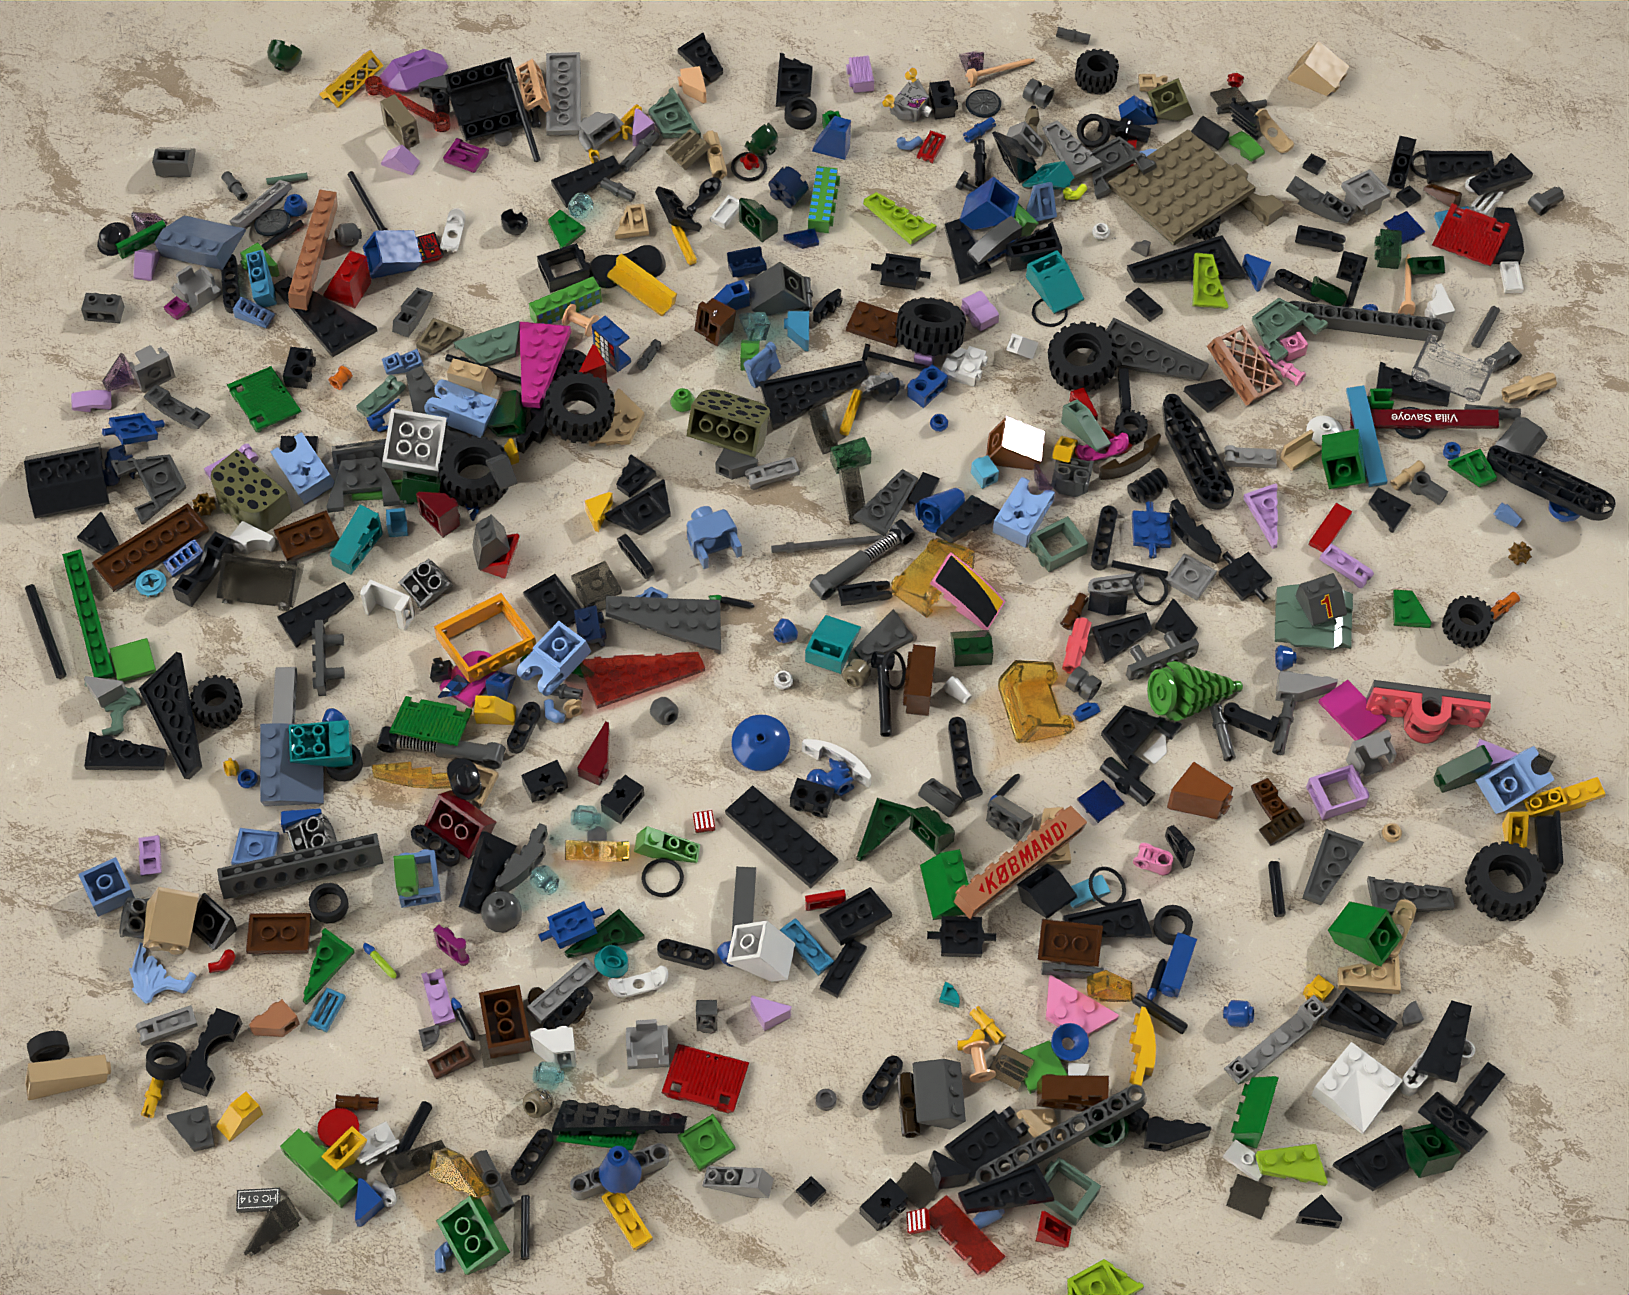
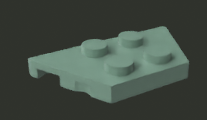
M673 87L668 90L669 93L665 97H661L649 109V115L663 138H681L690 128L701 137L700 130Z
M516 321L455 341L454 347L457 350L463 351L470 360L485 366L514 358L517 353L520 322Z

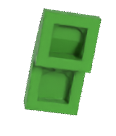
M1243 131L1228 138L1229 144L1239 149L1240 155L1251 162L1265 154L1261 146Z

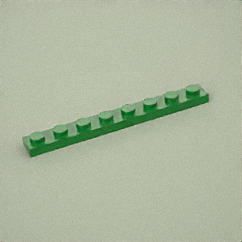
M79 549L64 553L62 556L93 676L104 679L115 677L82 551Z

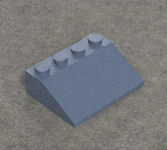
M184 215L162 229L154 243L162 257L223 270L246 230L245 228Z
M260 724L261 803L264 806L324 804V766L290 763L289 725L295 724Z

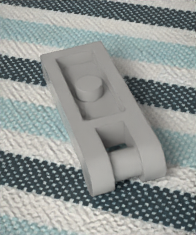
M1227 445L1224 448L1225 455H1227L1225 457L1226 466L1276 469V449L1238 448L1233 445Z
M793 456L750 468L745 471V475L750 480V488L755 490L762 485L800 475V470Z
M190 1005L136 1024V1029L141 1036L139 1038L141 1045L146 1046L153 1041L197 1027L198 1025L193 1008ZM154 1028V1032L149 1033L148 1030Z

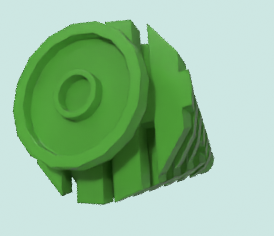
M1172 661L1166 663L1169 668L1163 667L1151 673L1148 680L1147 693L1150 706L1156 714L1166 715L1171 721H1178L1190 717L1194 713L1201 712V709H1205L1207 706H1213L1215 703L1231 697L1233 692H1241L1243 685L1241 681H1232L1229 677L1207 670L1204 671L1185 663Z

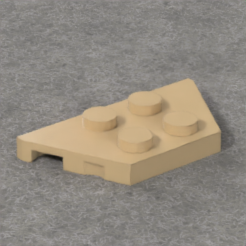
M618 388L614 394V417L609 431L603 437H597L596 441L591 442L589 440V446H595L598 443H606V446L615 444L627 445L631 443L645 415L621 389Z

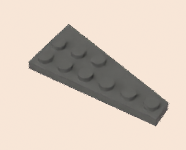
M1116 318L1112 319L1105 330L1112 334V338L1116 342L1118 368H1128L1130 370L1200 381L1209 367V363ZM1093 350L1087 362L1093 363L1097 360L1099 354Z
M421 365L406 372L413 412L427 414L424 409L427 400L432 397H439L435 394L434 383ZM446 422L441 455L456 440L458 442L463 437L470 438L468 434L448 426Z
M606 596V617L627 624L630 622L639 625L640 628L646 630L648 628L657 631L658 634L682 642H690L696 644L697 647L703 649L705 647L721 654L720 600Z

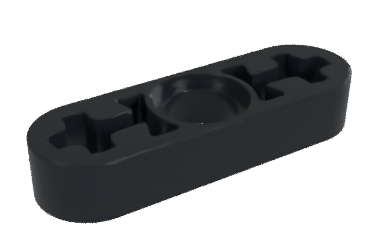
M1286 269L1276 271L1274 282L1277 286L1310 302H1318L1320 298L1311 294V281ZM1300 283L1303 287L1296 288L1294 284Z
M1119 368L1120 413H1125V410L1131 412L1128 368Z
M627 534L617 538L619 547L645 579L653 576L655 571L652 565Z
M528 702L523 706L507 739L508 749L512 753H521L525 749L540 718V706L536 702ZM532 709H535V712H532L531 715H530V719H528V717H529L528 711H531ZM521 724L529 725V729L526 731H521L518 728ZM518 736H520V744H516V746H513V743H516L518 740Z
M416 825L412 828L411 838L416 845L423 850H434L430 848L431 843L439 842L441 843L440 848L434 850L436 859L449 867L459 863V850L424 825ZM423 832L425 838H423L422 836H419L417 838L416 834H421ZM447 854H449V855L454 854V857H455V858H451V857H450V858L448 859V858H447Z
M663 939L657 944L658 956L664 960L703 970L712 968L715 963L714 953L709 949L671 939ZM669 946L670 950L664 953L663 949ZM675 948H677V955H676V956L674 955V951H676ZM683 950H689L692 955L684 959L680 956V953ZM705 956H708L709 960H707L706 963H703L702 959H704Z
M585 986L575 989L544 1022L543 1028L550 1030L556 1029L559 1026L568 1027L592 1002L593 994ZM572 1008L571 1013L564 1016L565 1012Z
M892 1055L885 1059L864 1091L862 1104L866 1109H877L897 1080V1075L901 1074L903 1062L898 1056ZM894 1063H897V1068H893L889 1075V1064L893 1065ZM880 1078H885L888 1081V1085L886 1087H879L876 1081ZM875 1089V1091H877V1094L875 1095V1101H871V1103H869L868 1097H872Z
M538 1130L512 1167L511 1178L515 1184L525 1185L528 1183L553 1146L554 1139L550 1130ZM545 1136H547L548 1142L544 1141V1142L542 1143V1145L540 1146V1147H541V1150H540V1149L538 1148L539 1145H540V1143H541V1142H540V1137H541V1138H544ZM530 1152H535L538 1154V1159L530 1162L526 1159L527 1155ZM525 1164L527 1166L524 1170L525 1177L520 1176L517 1178L516 1172L521 1173Z

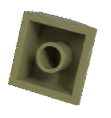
M1179 78L1147 92L1157 118L1180 121L1194 114Z

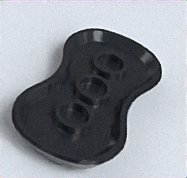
M643 245L623 254L653 277L661 275L665 270L666 262L664 256L654 246ZM599 255L590 262L592 269L590 277H594L600 288H612L618 285L609 279L607 274L616 265V258L619 255Z

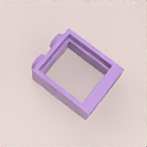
M1353 765L1311 777L1306 786L1322 820L1365 807L1369 799L1368 789L1363 787L1361 776L1357 770L1355 771ZM1347 779L1356 799L1331 806L1322 787Z

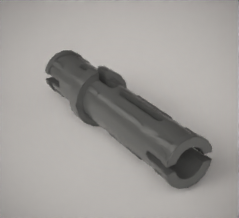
M651 130L644 139L639 141L635 149L620 163L622 170L624 169V171L628 172L639 158L651 149L654 142L660 138L658 132L653 134L655 130Z
M1465 404L1464 409L1498 410L1499 420H1515L1517 417H1521V408H1507L1503 405L1493 407Z
M1291 699L1283 701L1282 712L1278 716L1280 718L1278 730L1272 749L1274 754H1276V751L1277 755L1285 754L1290 726L1294 721L1293 712L1296 705L1294 700L1292 704Z
M1217 704L1209 707L1213 718L1212 726L1216 729L1224 761H1232L1236 758L1227 728L1228 721L1224 718L1221 704H1218V708Z
M1042 962L1041 975L1059 976L1062 979L1064 977L1103 980L1104 968L1066 965L1065 962L1060 964ZM1053 969L1070 970V972L1054 971ZM1075 971L1092 972V974L1076 973Z

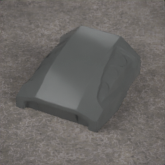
M1517 417L1495 445L1502 446L1512 452L1534 457L1546 442L1548 436L1542 427L1528 418Z
M1071 458L1070 462L1067 463L1056 460L1051 486L1059 494L1078 497L1087 493L1094 461Z
M429 558L411 569L398 582L415 600L420 609L425 608L449 587L453 586L450 579Z
M324 814L301 820L285 829L293 852L337 842L333 826Z
M127 897L121 914L119 929L121 938L126 936L144 939L146 907L150 898Z

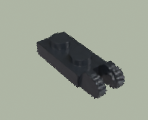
M1298 225L1295 243L1331 249L1334 252H1342L1344 250L1342 243H1345L1346 237L1342 234L1333 233V231Z
M887 580L843 585L837 588L841 606L878 600L883 601L893 596L892 591L886 590L890 588V582Z
M1487 1062L1466 1089L1464 1096L1456 1106L1461 1109L1466 1104L1468 1098L1473 1100L1475 1104L1470 1107L1467 1113L1468 1116L1472 1117L1478 1107L1483 1105L1504 1078L1505 1073L1490 1062Z

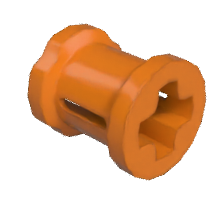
M340 366L338 372L328 380L334 388L341 390L343 384L350 380L353 375L349 369Z

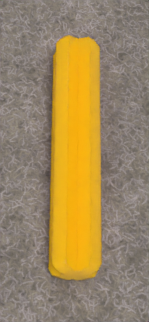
M635 104L620 119L624 126H629L634 121L635 109L642 111L641 106ZM620 129L618 133L608 140L613 142L622 133V130Z
M672 226L671 229L689 265L696 264L697 258L683 228Z
M853 390L839 429L841 435H849L862 399V390Z

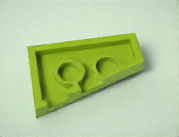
M1194 254L1192 306L1228 309L1229 306L1225 300L1223 286H1221L1219 280V273L1213 254Z
M1316 1144L1257 1151L1255 1154L1260 1174L1284 1179L1286 1177L1299 1179L1300 1182L1305 1183L1310 1181L1321 1186L1328 1184Z

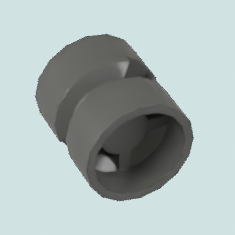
M1032 78L1027 83L1022 97L1029 102L1035 101V105L1045 109L1053 98L1054 89L1048 85L1042 86V82Z
M1078 666L1069 676L1065 686L1074 693L1079 692V696L1089 702L1100 689L1102 681L1094 675L1089 676L1088 671Z

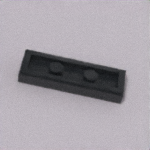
M854 939L845 943L821 983L820 989L838 998L866 952L867 946Z

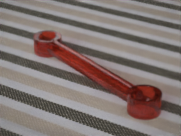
M370 76L365 80L366 91L369 95L375 96L380 94L388 98L395 94L409 111L433 123L434 129L437 132H446L450 129L451 124L448 114L443 112L436 114L382 85V80L378 76Z

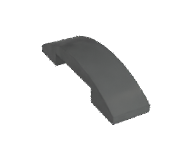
M157 384L144 395V398L163 414L190 428L199 429L211 417L210 414L198 407L193 409L175 399L168 390Z

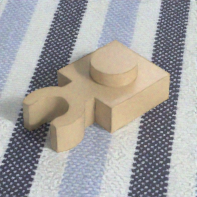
M1139 74V91H1151L1166 84L1168 76L1156 77V74Z

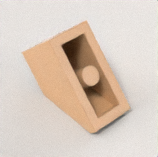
M700 66L680 69V76L677 78L679 87L682 86L683 93L701 103H707L706 89Z

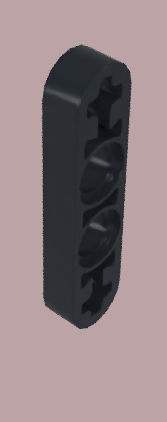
M232 254L223 270H221L225 310L228 313L234 314L233 308L240 299L238 263L236 256ZM228 261H231V267H228ZM228 274L235 275L232 279L225 278ZM229 288L236 289L233 293L226 292ZM230 299H233V301H234V304H233V305H234V306H231V301H230Z
M1109 505L1104 506L1100 512L1091 557V566L1095 570H1104L1108 564L1117 519L1116 508ZM1107 513H1111L1109 521H1106ZM1103 527H1107L1111 531L1109 533H1103L1100 529ZM1103 542L1106 543L1108 547L1102 549L1099 548L1097 544ZM1099 555H1102L1101 563H1097Z
M953 717L948 725L956 783L963 780L962 771L964 770L966 778L973 776L966 722L961 717ZM954 724H958V726L960 727L959 734H956V727L954 726ZM956 740H962L965 743V745L963 747H957L954 745V742ZM964 757L967 759V763L959 764L957 759Z

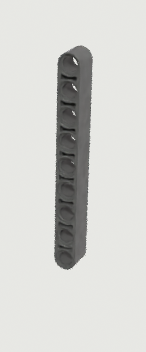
M1302 301L1289 302L1299 307V310L1311 313L1321 321L1322 319L1327 321L1328 326L1325 329L1438 342L1442 339L1446 327L1444 321L1436 318Z
M1131 1085L983 1165L976 1172L977 1181L979 1184L985 1183L982 1181V1177L987 1173L992 1174L989 1180L991 1181L1036 1163L1039 1164L1135 1112L1147 1102L1144 1089L1139 1085ZM1134 1093H1141L1142 1096L1139 1100L1134 1101L1131 1099ZM1115 1103L1123 1104L1122 1109L1119 1111H1115L1112 1108ZM1097 1113L1104 1114V1118L1102 1120H1094V1116ZM1078 1123L1086 1124L1082 1131L1075 1130ZM1060 1133L1067 1134L1064 1141L1056 1140ZM1047 1143L1048 1148L1045 1151H1038L1040 1144ZM1028 1153L1029 1158L1027 1161H1019L1020 1155ZM1005 1163H1009L1010 1169L1006 1172H1002L1001 1166Z

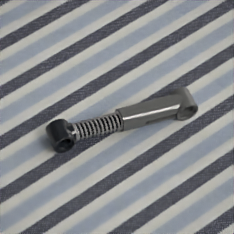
M904 520L896 521L886 536H883V538L865 550H859L826 574L817 575L810 582L809 587L821 600L828 599L833 595L838 586H842L868 568L873 560L889 551L891 547L894 548L898 544L904 546L911 542L915 537V531Z
M389 726L381 728L377 748L386 753H394L397 749L423 751L424 753L430 752V754H436V757L465 758L492 769L501 768L506 749L502 744L490 742L486 745L460 741L458 746L433 741L426 742L418 738L389 733L391 728Z

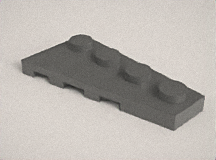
M902 469L853 516V519L880 535L886 536L918 478Z
M1326 829L1302 899L1322 905L1362 848L1364 842Z
M1367 877L1372 906L1387 909L1390 915L1394 913L1398 901L1403 899L1411 901L1416 906V913L1453 910L1455 907L1451 888L1426 884L1420 886L1414 885L1412 882L1400 883L1394 882L1392 879L1379 880L1375 879V877Z

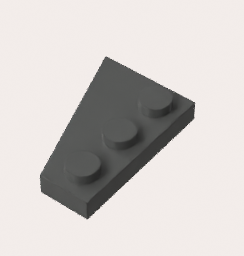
M893 609L855 647V653L859 659L869 664L871 663V656L874 651L888 652L889 650H896L912 642L914 637Z

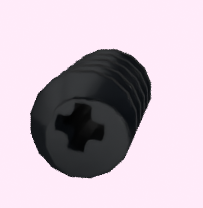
M1160 468L1152 470L1145 476L1140 477L1139 480H1135L1127 485V491L1134 502L1139 500L1142 503L1146 499H1150L1152 495H1157V491L1162 492L1163 488H1169L1167 477Z

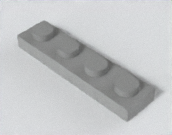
M279 180L230 220L231 225L240 228L248 227L250 222L260 217L266 209L274 206L276 201L288 194L292 189L290 182Z
M584 957L528 1005L526 1011L542 1024L575 989L585 986L599 974L597 968Z

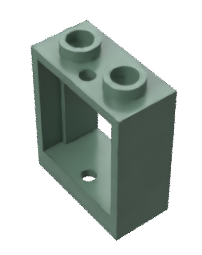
M1067 516L1031 534L1028 546L1030 551L1038 557L1040 565L1045 567L1048 572H1051L1087 554L1088 542ZM1062 531L1073 547L1051 557L1041 541Z
M1058 1157L1055 1162L1051 1161L1045 1169L1046 1175L1044 1178L1049 1185L1059 1171L1087 1192L1073 1211L1055 1199L1053 1202L1043 1204L1076 1226L1098 1196L1101 1185Z

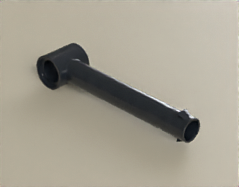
M874 651L871 656V667L877 668L880 735L888 737L892 735L890 688L885 684L882 675V661L887 652ZM894 654L889 655L886 662V674L889 683V670L891 671L895 664Z

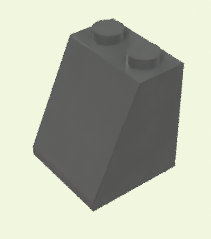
M778 262L748 281L751 310L762 317L807 305L804 276L782 262Z

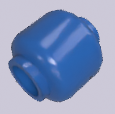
M1231 1000L1228 1006H1224L1223 1018L1227 1019L1231 1027L1246 1028L1254 1021V1007L1251 1006L1249 1001Z

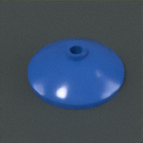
M753 715L744 719L738 724L732 735V751L735 758L741 765L753 771H768L776 768L785 760L790 749V737L786 727L778 719L769 715ZM762 736L764 740L758 741L757 737Z

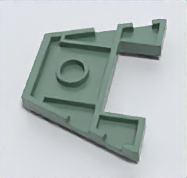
M1277 298L1252 316V322L1275 364L1288 356V351L1278 342L1281 338L1301 324H1304L1315 335L1328 326L1327 321L1323 319L1321 321L1315 318V315L1305 313L1299 310V307L1281 298Z

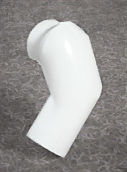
M375 1180L372 1189L381 1194L385 1206L393 1207L397 1202L394 1188Z

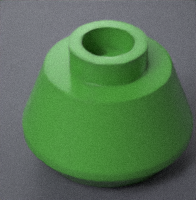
M680 388L674 392L670 403L676 411L686 412L691 410V404L694 402L695 397L688 389Z

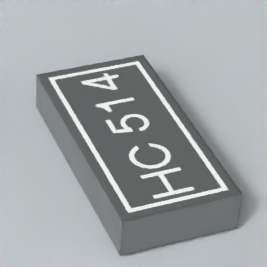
M280 1188L237 1190V1213L280 1211Z

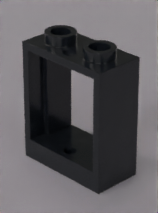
M577 243L537 256L538 268L550 293L590 278V272H592L590 263L585 261L584 251L579 249ZM576 259L580 270L554 277L550 269L551 266Z

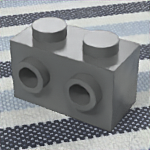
M86 293L81 311L85 321L120 324L125 306L121 295Z

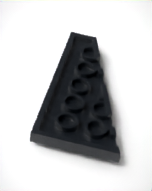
M865 360L759 382L765 405L770 409L769 418L772 428L775 429L868 379L869 372Z

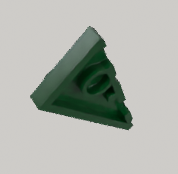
M877 798L856 860L861 862L911 816V811L914 808Z
M618 909L595 927L597 934L573 944L565 951V956L567 958L600 951L609 945L621 946L645 939V936Z

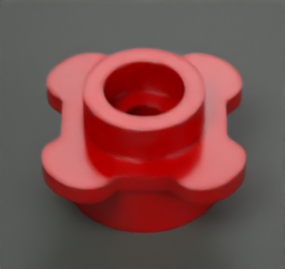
M1232 73L1227 76L1228 85L1231 87H1241L1244 82V76L1239 73Z
M748 153L745 157L740 158V162L743 163L747 170L758 169L760 166L758 158L754 154Z

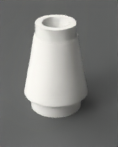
M953 676L943 686L946 690L945 693L964 704L972 696L962 682Z

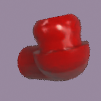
M227 949L218 962L208 963L209 973L227 971L235 961L234 951Z

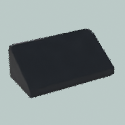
M1202 116L1191 130L1195 136L1217 150L1228 141L1230 134L1229 131L1205 116Z

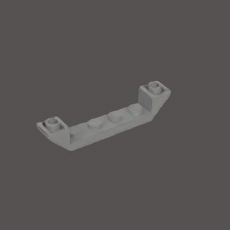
M1313 995L1299 1007L1297 1013L1243 1058L1238 1056L1224 1070L1238 1085L1251 1080V1077H1255L1310 1032L1328 1012V1009Z

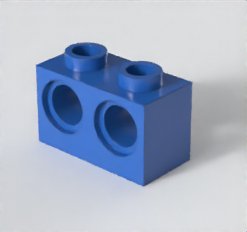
M931 364L927 369L924 368L915 380L912 379L908 383L907 397L922 408L926 407L947 387L948 375Z

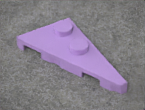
M1275 483L1246 493L1243 497L1272 549L1277 548L1278 499L1277 484Z

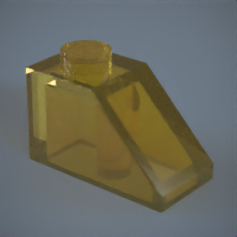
M1104 970L1087 976V995L1100 1002H1131L1133 1000L1132 982Z

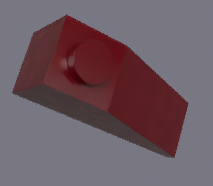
M605 721L577 767L578 777L598 786L602 780L605 781L610 772L609 722Z

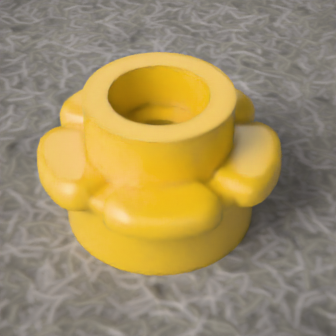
M228 758L227 761L223 762L226 775L236 776L240 770L238 762L236 760L233 761L232 758Z

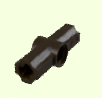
M903 1072L897 1075L902 1137L915 1138L920 1136V1124L917 1123L913 1073ZM909 1102L914 1106L907 1108L903 1104Z

